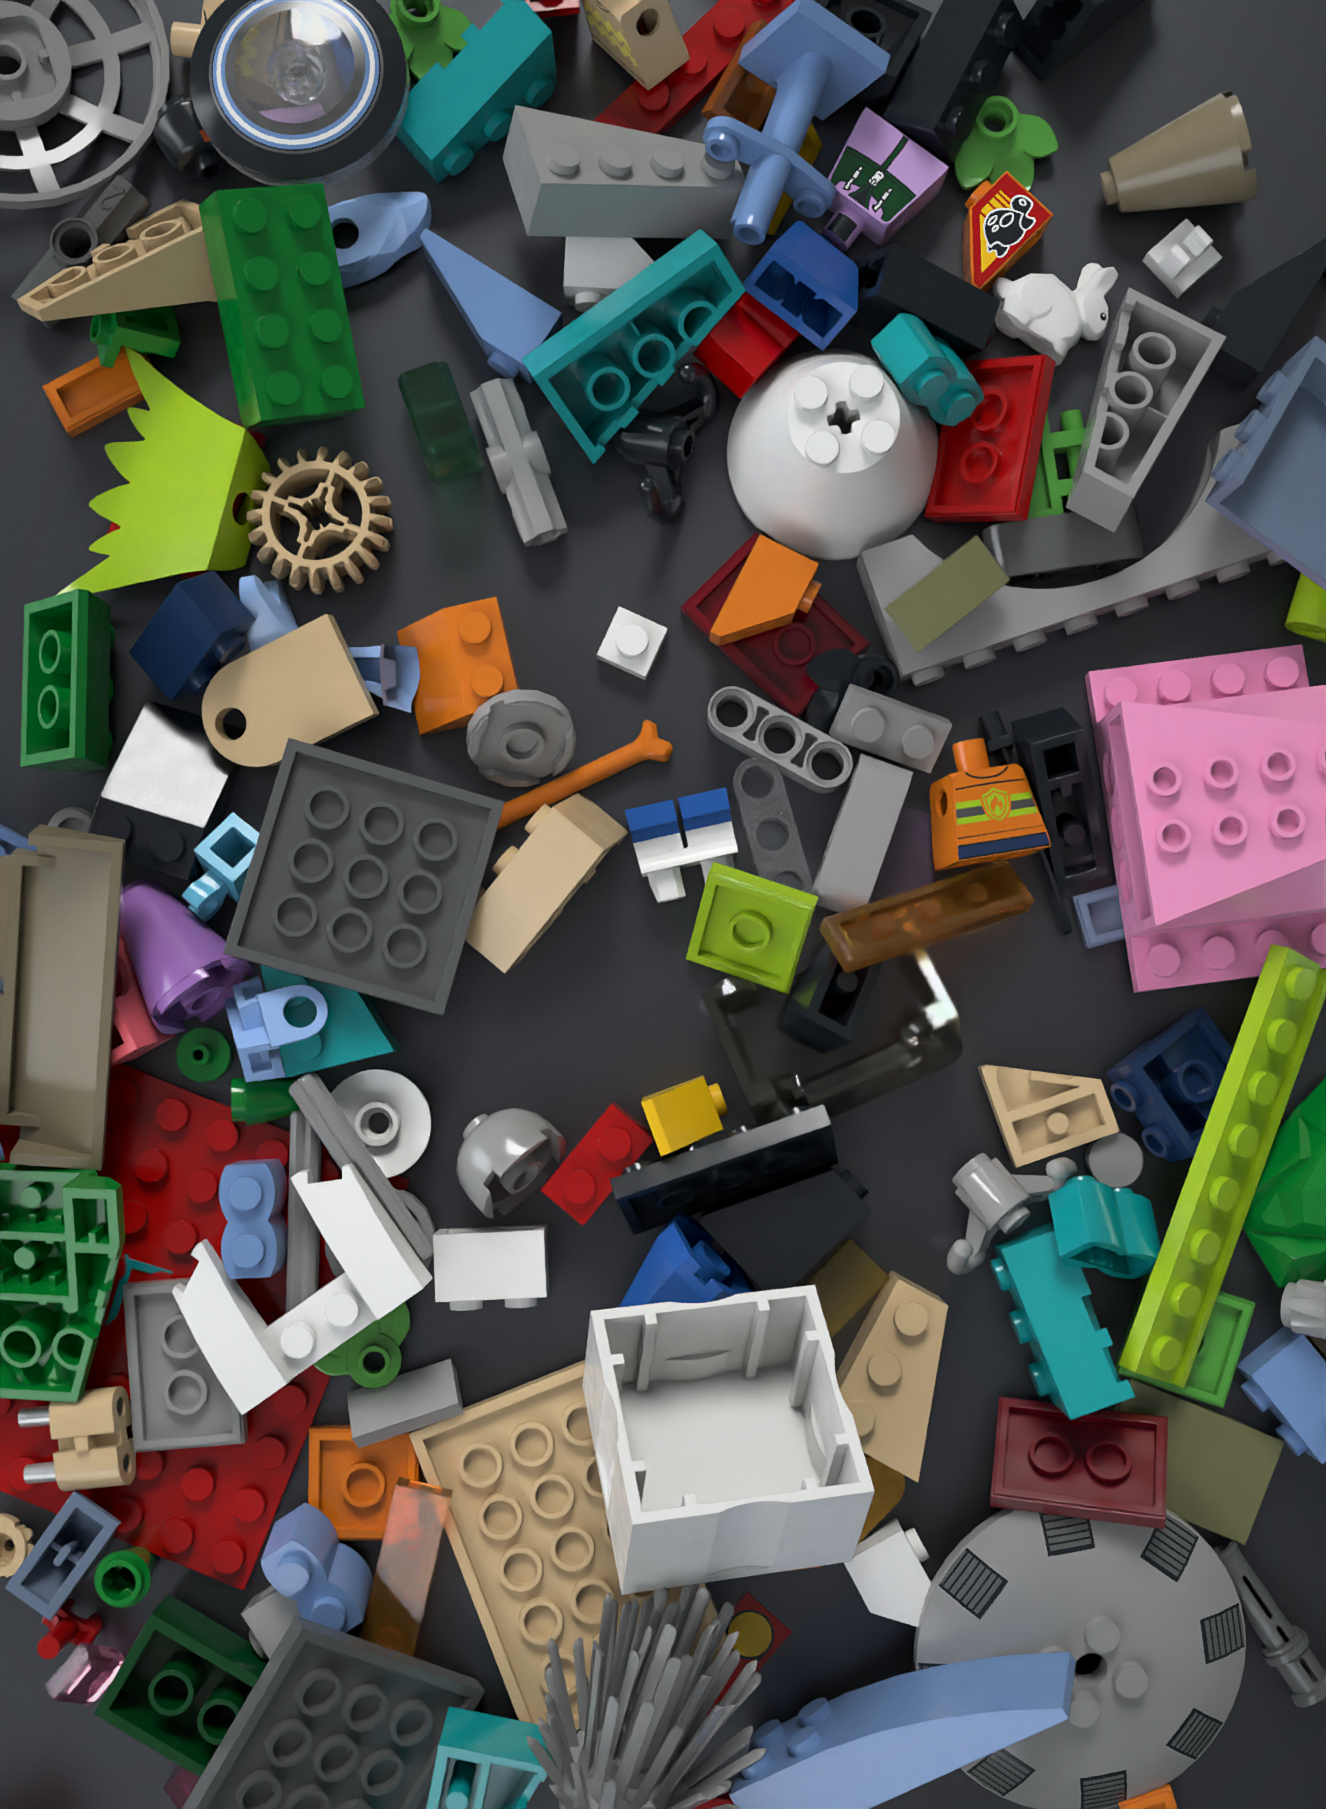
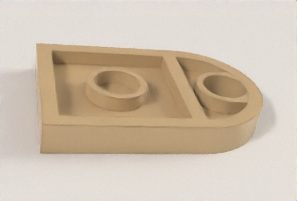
M325 614L224 666L210 681L202 703L203 725L212 745L230 761L249 767H269L281 764L288 738L317 746L380 715L335 618L330 614ZM236 708L244 714L247 726L240 738L232 740L223 730V719L230 710Z

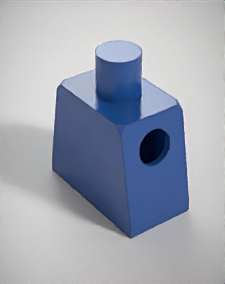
M796 221L773 244L742 284L746 292L822 351H824L858 309V267L851 259L835 248L828 237L816 233L801 221Z

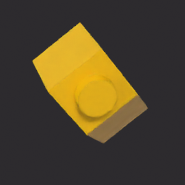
M703 1075L643 1097L641 1101L661 1156L722 1130L723 1126L719 1117L729 1114L718 1083L707 1086Z

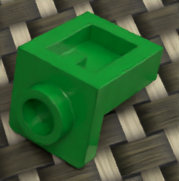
M171 306L98 314L93 316L91 322V343L97 344L100 365L108 368H113L121 346L133 348L144 354L154 353L174 358L181 343L174 307Z

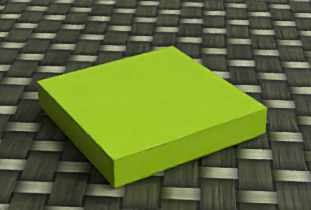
M713 862L708 872L686 960L789 994L819 897Z

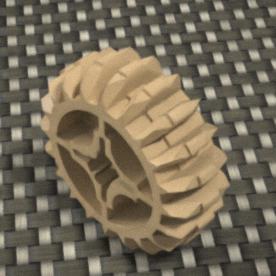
M321 446L319 448L316 461H311L305 449H299L297 451L299 464L291 466L288 460L284 457H279L277 463L282 473L277 478L272 473L262 472L261 478L269 489L267 492L262 490L251 491V498L262 508L247 512V520L251 524L259 526L252 530L248 537L253 545L263 546L257 553V558L263 565L273 563L271 574L277 580L284 579L290 575V586L299 591L309 579V584L314 594H322L325 589L326 580H330L333 589L336 592H342L345 586L343 576L349 574L356 584L364 581L363 575L358 569L363 563L370 569H378L380 563L371 553L373 549L381 552L389 551L390 543L378 533H387L394 530L393 520L383 515L392 509V502L388 496H378L384 489L381 479L379 477L367 479L370 473L368 465L361 461L352 466V458L348 452L342 450L332 463L331 454L326 447ZM319 484L315 493L303 499L293 497L302 489ZM344 487L355 493L361 501V526L352 524L348 517L341 515L344 503L341 494ZM326 512L333 523H329L325 528L320 524L321 529L315 530L307 518L312 520L317 514L321 518V513ZM282 516L288 517L293 524L300 526L297 541L301 546L297 556L287 551L282 542L280 531ZM345 543L349 545L341 553L327 559H322L324 552L332 544Z

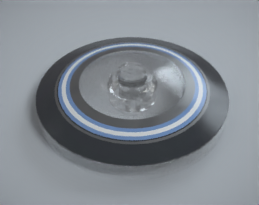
M225 0L217 7L203 26L195 43L190 63L189 84L194 110L211 144L238 171L254 180L272 186L323 183L324 186L355 175L378 158L391 143L399 130L408 105L410 76L402 40L390 16L376 0Z

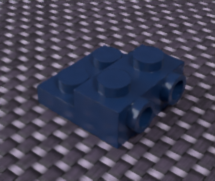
M1203 1006L1190 1010L1155 1039L1141 1044L1106 1072L1114 1083L1110 1087V1093L1115 1103L1127 1112H1134L1145 1128L1142 1132L1143 1143L1152 1154L1160 1158H1166L1168 1163L1195 1155L1233 1051Z

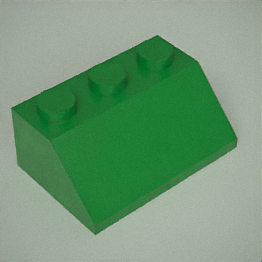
M75 589L24 605L20 767L77 773L108 768V757L112 750V736L108 730L109 704L113 697V682L109 677L110 651L114 644L115 633L111 624V606L89 590Z

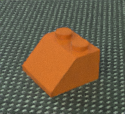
M496 596L443 608L397 631L400 645L417 648L420 679L412 702L421 736L468 726V722L477 708L490 698L501 693L520 689L502 609Z

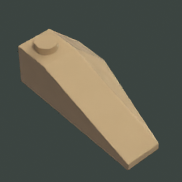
M182 199L138 220L125 229L129 240L125 243L113 246L102 244L92 250L90 253L93 257V264L87 268L84 266H74L63 269L17 299L21 310L41 321H50L203 301L217 302L198 207L199 204Z

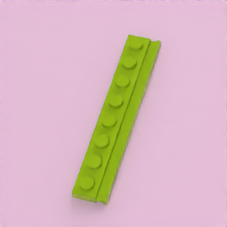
M1275 944L1270 946L1118 1364L1135 1373L1166 1383H1172L1182 1388L1186 1385L1326 997V969L1320 968L1321 965L1289 947Z

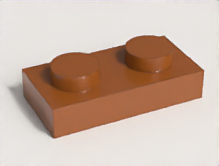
M764 19L752 23L701 111V114L708 120L717 116H727L758 130L770 110L777 90L738 64L743 46L768 25Z

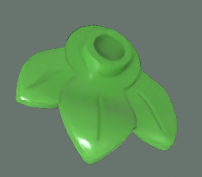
M391 0L389 16L402 40L408 70L418 81L436 62L445 69L453 60V52L460 53L467 45V42L461 35L472 23L461 11L443 6L440 0ZM417 9L423 13L424 17H415L407 10Z
M1003 96L986 98L974 121L970 136L964 141L954 160L957 181L964 190H969L987 179L993 185L1008 171L1029 191L1034 179V159L1050 156L1058 150L1054 132L1041 117L1020 114L1014 103ZM990 120L997 121L1001 125L1002 131H990L985 127L984 123Z
M403 1302L379 1320H375L313 1365L326 1375H350L357 1384L365 1388L376 1389L388 1385L396 1378L400 1371L402 1355L399 1345L410 1329V1312L406 1303ZM373 1351L381 1353L385 1359L382 1368L375 1371L367 1369L363 1363L366 1354Z

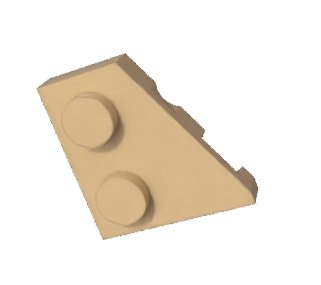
M986 1064L977 1067L1011 1163L1016 1168L1119 1132L1101 1079Z

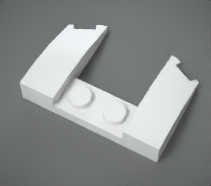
M352 1163L342 1166V1179L313 1183L311 1169L300 1171L290 1178L322 1236L345 1271L293 1309L267 1326L237 1281L229 1278L221 1258L207 1238L198 1243L191 1253L199 1263L187 1286L178 1283L172 1290L197 1344L218 1380L242 1415L288 1384L299 1373L369 1324L379 1320L418 1293L433 1279Z

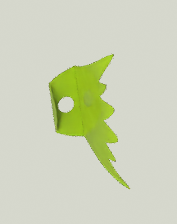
M125 347L126 354L150 410L128 407L127 411L132 423L145 440L113 442L105 445L108 458L119 473L130 483L108 490L89 502V507L96 513L121 527L101 537L89 546L90 551L109 555V557L72 582L57 595L75 589L89 590L92 593H97L178 574L204 570L228 571L246 565L251 546L248 534L256 528V525L251 524L247 520V512L261 508L251 498V491H266L267 485L261 478L262 472L271 473L263 451L246 428L219 416L187 395L155 369L143 356L129 347ZM245 492L247 496L242 502L236 523L232 512L233 503L238 494Z

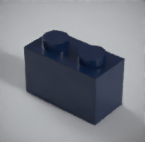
M212 570L176 583L129 654L170 701L190 693L198 697L205 694L210 681L224 662L232 659L244 648L246 641L243 639V636L255 622L256 618L217 573Z

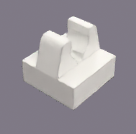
M1186 218L1154 246L1142 261L1169 291L1179 299L1219 263L1222 256L1212 246L1214 240L1200 225L1194 227Z

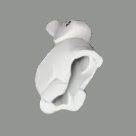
M1096 263L1087 264L1081 271L1077 288L1074 291H1071L1054 274L1031 273L1015 281H1011L1006 277H997L992 286L994 297L1001 300L994 319L996 321V328L1012 339L1018 337L1040 354H1047L1056 361L1055 366L1060 365L1065 359L1068 350L1078 343L1080 337L1088 341L1099 340L1104 335L1108 322V306L1104 297L1113 287L1118 273L1114 267L1102 268Z

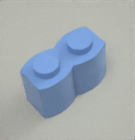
M279 1158L240 1160L226 1165L223 1170L219 1184V1200L222 1212L228 1223L222 1236L221 1256L225 1271L230 1279L271 1277L283 1269L287 1261L288 1227L281 1212L286 1203L288 1184L284 1167Z
M303 1503L276 1521L261 1558L263 1572L271 1585L285 1597L296 1601L298 1611L304 1619L344 1633L363 1622L373 1585L372 1573L364 1559L352 1548L339 1543L338 1534L331 1521L325 1514L310 1504Z

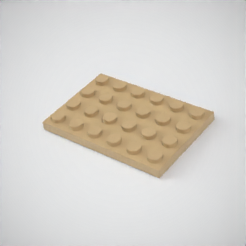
M585 1360L463 1408L464 1414L409 1432V1437L518 1720L538 1724V1720L541 1717L548 1723L545 1713L548 1714L545 1693L549 1695L550 1693L545 1680V1671L551 1666L548 1642L550 1638H553L558 1646L576 1730L580 1729L573 1653L574 1642L578 1638L583 1639L585 1670L589 1681L593 1641L595 1639L599 1643L603 1602L606 1595L610 1592L612 1598L618 1601L617 1632L622 1607L629 1601L633 1602L634 1597L640 1605L635 1626L636 1631L642 1604L647 1598L653 1597L655 1591L621 1594L582 1386ZM707 1582L699 1584V1587H704L709 1591L710 1599L689 1655L692 1657L702 1633L706 1630L707 1626H710L712 1619L717 1618L719 1614ZM683 1586L669 1588L665 1607L670 1603H677ZM725 1631V1633H724V1635H723V1637H722V1639H721V1641H720V1643H719V1645H718V1647H717V1649H716V1651H715V1653H714V1655H713V1657H712V1659H711V1661H710L708 1667L710 1666V1664H711L713 1661H715V1659H716L718 1653L720 1652V1650H721V1648H722L724 1642L726 1641V1639H727V1637H728L726 1631Z

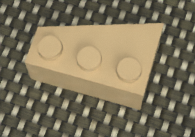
M581 791L552 808L544 804L532 816L524 828L531 834L519 850L512 845L499 858L492 868V871L498 877L487 891L480 886L465 941L504 974L524 958L563 912V907L583 883L586 884L597 872L595 868L609 850L616 844L619 845L629 834L625 828Z
M891 1270L836 1373V1378L842 1397L853 1415L863 1452L910 1479L919 1482L948 1305L938 1295Z

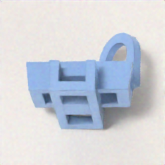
M259 976L232 986L234 996L224 999V1004L245 1081H263L285 1077L279 1048L283 1045L306 1040L318 1034L325 1026L328 1009L323 995L315 988L307 985H292L264 993ZM295 997L309 998L317 1008L315 1020L306 1027L297 1028L291 1026L284 1018L283 1010L285 1005Z

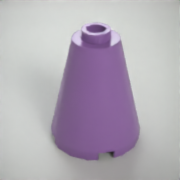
M141 879L123 888L120 931L149 1015L157 1030L163 1034L180 1033L187 1030L182 1023L183 1021L198 1016L200 1021L204 1023L226 1009L224 999L234 996L232 986L244 982L245 974L250 976L254 974V970L248 961L224 955L223 951L226 941L191 912L182 901L159 881L147 882Z

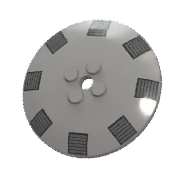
M1167 1508L1164 1529L1003 1509L982 1522L960 1541L934 1576L924 1601L919 1626L916 1627L913 1656L914 1671L950 1663L1004 1655L1070 1652L1076 1662L1081 1656L1088 1653L1100 1655L1101 1661L1096 1670L1089 1674H1078L1076 1672L1074 1674L1069 1719L965 1765L961 1769L984 1788L1002 1798L1035 1809H1108L1118 1806V1802L1165 1786L1190 1767L1213 1742L1234 1705L1241 1685L1246 1652L1245 1622L1234 1583L1222 1561L1206 1540L1191 1525Z

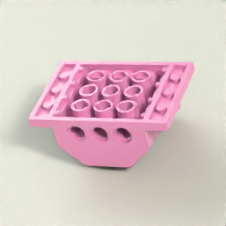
M1302 644L1089 671L1085 675V683L1134 993L1260 977L1271 944L1289 947L1321 965L1320 968L1325 969L1326 685L1309 687Z

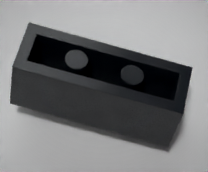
M943 0L882 119L940 161L953 163L962 144L970 136L974 121L986 98L994 90L998 75L1011 50L1020 40L1025 23L1014 0Z

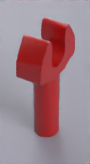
M69 1598L51 1621L45 1617L42 1618L41 1622L50 1631L38 1642V1654L43 1659H53L69 1642L88 1650L103 1627L100 1616L97 1613H93L88 1619L75 1615L71 1611L75 1600Z

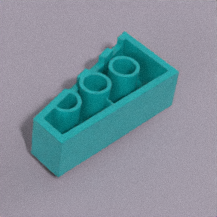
M699 229L521 360L594 464L606 451L604 446L621 427L625 429L639 413L637 408L658 384L663 386L676 371L674 366L692 345L698 346L746 290L719 245L702 229Z

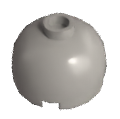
M510 1108L497 1111L489 1116L481 1114L473 1119L463 1132L465 1140L459 1149L456 1167L459 1183L471 1201L487 1218H493V1210L496 1208L503 1215H506L528 1201L547 1182L550 1176L541 1171L552 1157L560 1164L565 1154L567 1142L547 1120L535 1112L520 1108Z

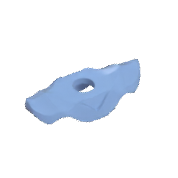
M375 193L345 200L328 207L332 229L338 224L350 223L359 230L358 240L353 246L346 249L336 248L343 288L361 284L381 275L401 257L422 246L420 235L425 228L429 230L431 224L430 200L424 193Z

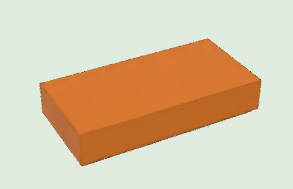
M121 346L113 368L101 366L98 356L42 386L66 432L72 438L145 399L130 366L125 346ZM138 352L154 367L148 354Z

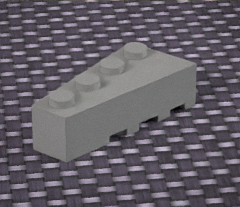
M517 105L514 108L502 158L527 236L688 238L699 229H702L712 239H730L734 228L730 221L745 181V176L738 160L734 159L729 162L716 160L707 153L705 149L706 144Z
M1130 287L1128 288L1110 329L1066 508L1115 533L1206 376L1226 336Z

